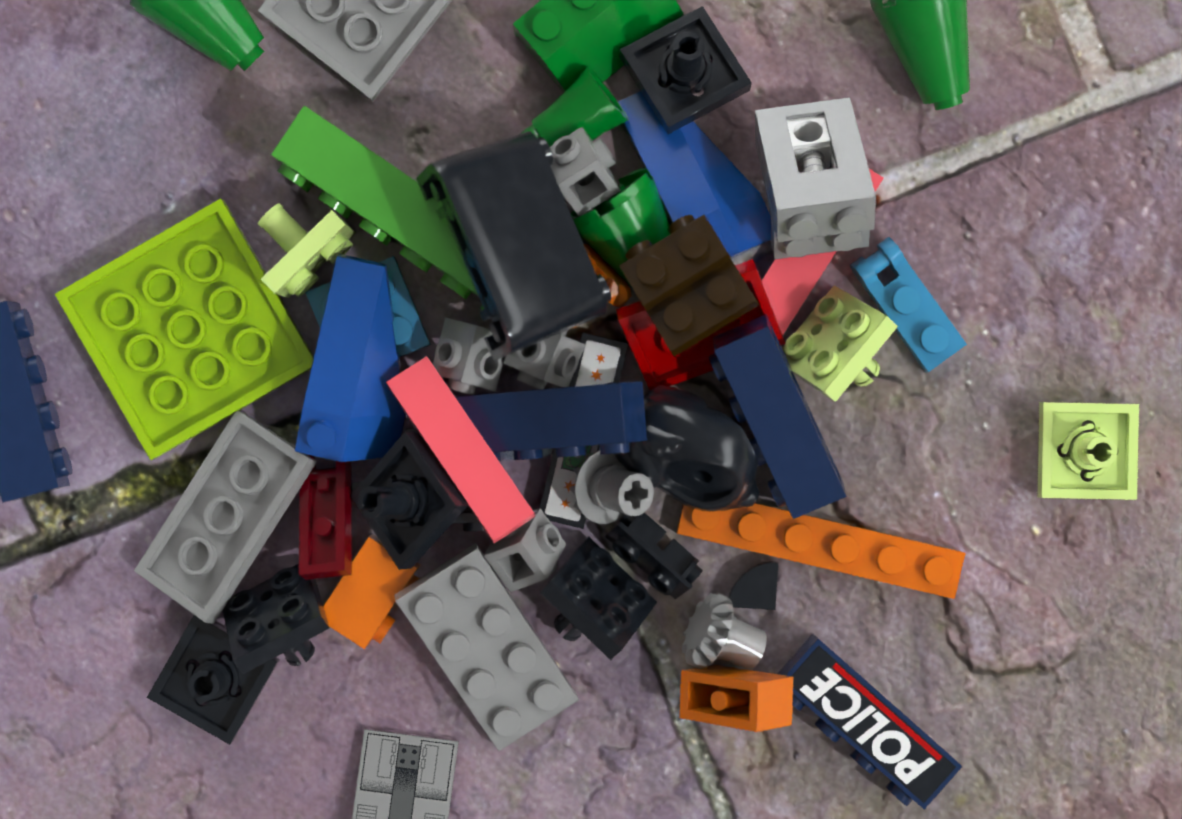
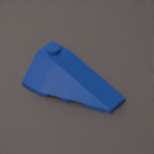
M641 91L618 101L629 118L627 122L623 123L643 168H647L654 178L669 225L686 215H693L697 219L704 214L731 259L771 241V215L760 192L693 121L667 134Z
M343 254L337 255L303 403L295 452L339 462L383 458L402 436L406 413L386 384L388 380L400 373L399 369L401 367L393 329L394 315L386 264Z

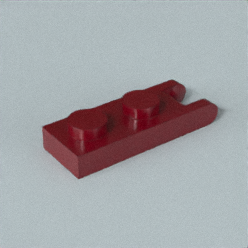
M308 455L309 457L315 460V456ZM336 461V467L317 470L315 464L300 488L299 575L306 580L352 575V498L350 497L352 493V461Z

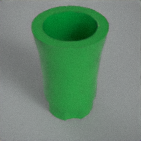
M587 67L574 83L547 109L532 120V125L524 129L520 134L531 131L537 138L543 137L549 147H551L561 137L570 135L583 127L592 141H594L604 133L627 122L629 118L605 83L590 67Z

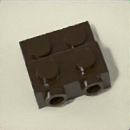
M704 214L697 219L693 215H686L677 219L668 228L669 236L654 245L649 240L634 245L625 255L628 261L619 265L674 357L759 306Z

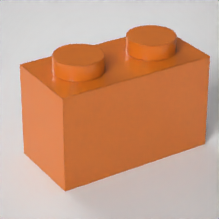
M374 534L369 536L352 561V575H346L341 578L323 606L329 627L363 649L370 644L372 639L380 644L396 620L388 615L396 604L394 595L420 579L414 574L421 564L416 563L411 569L399 570L378 537Z
M712 665L703 669L681 670L679 717L681 719L753 732L792 725V676L722 665Z

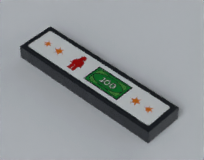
M582 333L580 342L586 345L569 387L600 385L610 382L619 383L628 344ZM599 445L585 446L586 454L595 453L600 450ZM554 448L540 505L541 510L549 521L584 529L585 516L573 507L576 499L569 488L575 485L577 474L573 469L583 465L585 455L556 457V448Z

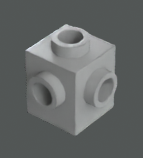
M581 127L570 135L561 137L550 147L553 156V164L550 167L563 197H565L578 216L590 211L620 192V188L609 168L616 164V161L601 138L593 142L584 128Z
M445 318L440 340L435 350L433 366L440 376L449 378L447 383L449 389L471 395L475 394L477 386L496 391L505 357L493 360L484 339L493 335L490 329Z
M564 331L507 355L504 364L520 370L517 379L531 386L544 389L546 382L565 388L571 382L586 344L567 337V331Z
M541 508L533 510L535 513L533 519L495 544L491 542L484 554L485 559L510 592L548 579L556 570V562L566 546L559 530L549 521Z

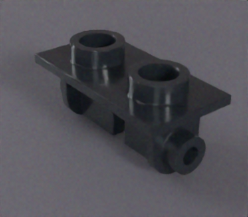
M645 512L638 516L624 515L620 519V523L605 536L612 543L614 552L624 561L631 564L635 563L648 575L649 583L660 593L671 595L674 599H677L690 590L693 586L691 584L703 571L697 565L699 560L675 539H672L664 550L660 549L656 544L666 534V531Z

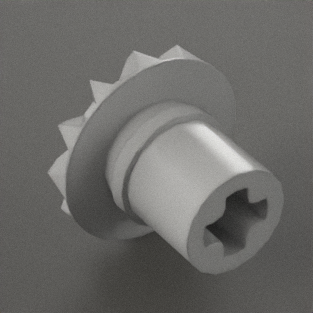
M600 450L595 453H587L583 465L573 469L577 474L575 485L569 488L576 499L573 507L580 511L586 520L598 524H609L619 520L624 515L638 516L648 510L653 501L654 488L651 480L642 473L627 470L614 454H600Z
M710 593L703 602H699L696 605L694 615L689 617L688 628L683 632L686 640L682 645V653L685 654L686 663L699 669L706 668L715 660L722 659L750 670L761 660L765 651L767 636L762 629L736 619L733 615V604L730 598L721 594Z

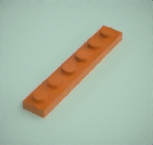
M758 503L750 507L712 512L700 511L683 504L676 533L952 599H955L966 554L962 551L814 516L802 515L793 519L788 510Z

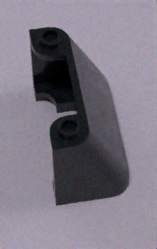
M531 131L430 163L416 178L425 201L435 198L437 202H442L443 205L436 212L440 220L446 218L482 302L484 310L479 312L483 322L492 318L493 322L490 323V329L493 335L484 339L494 361L604 315L607 312V302L611 301L608 284L601 274L596 275L550 167L553 164L550 147L543 137L537 138Z

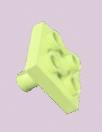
M277 203L262 216L257 224L287 254L261 280L277 295L289 298L295 294L297 297H301L317 282L319 277L315 272L326 261L329 260L334 264L338 254L345 255L351 249L353 243L349 239L356 232L331 210L307 233L283 209V206Z
M834 285L826 296L818 301L815 309L797 331L786 340L782 349L795 376L836 402L852 382L862 387L874 381L863 369L866 367L873 375L878 376L880 365L872 357L898 326L887 315Z
M1039 402L1037 497L1137 500L1139 404ZM1086 420L1092 422V424L1088 423L1085 426H1082V423ZM1093 429L1091 432H1083L1085 430ZM1060 444H1063V447L1061 448V453L1067 454V456L1065 457L1059 456L1057 452V448ZM1083 469L1092 471L1084 474V477L1091 478L1090 480H1082L1080 474Z

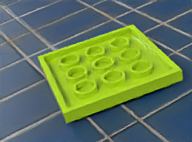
M221 198L55 293L57 300L150 460L157 459L312 368L313 353L280 296L275 294L261 280L266 272L225 201Z

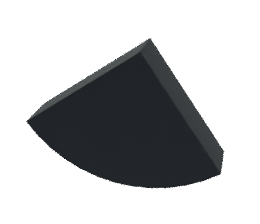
M770 561L757 564L738 578L728 596L734 608L776 609L778 562Z

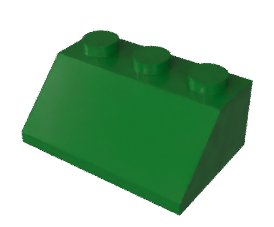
M540 0L513 23L515 36L564 93L587 67H590L605 82L624 66L620 59V49L683 17L684 13L676 0Z

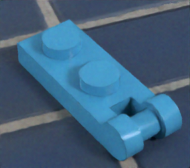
M887 237L877 245L878 250L866 259L861 256L850 264V268L880 311L898 326L895 330L925 373H927L966 346L967 343L906 261L898 245L890 237ZM889 266L897 277L883 286L877 274Z

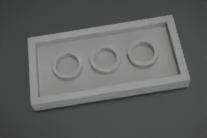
M236 411L134 571L205 623L214 624L317 461L307 454L295 452V446L245 412Z
M476 543L394 595L396 603L498 751L579 700L577 693Z

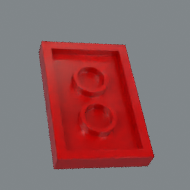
M753 259L735 266L759 306L675 357L640 301L616 310L618 321L649 390L658 385L672 386L713 371L709 360V355L715 353L713 337L767 314L780 345L785 344L782 331Z

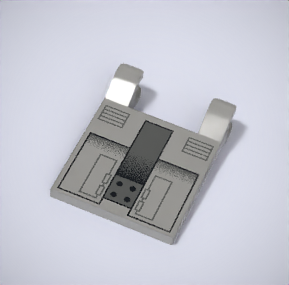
M364 729L352 819H448L459 741Z

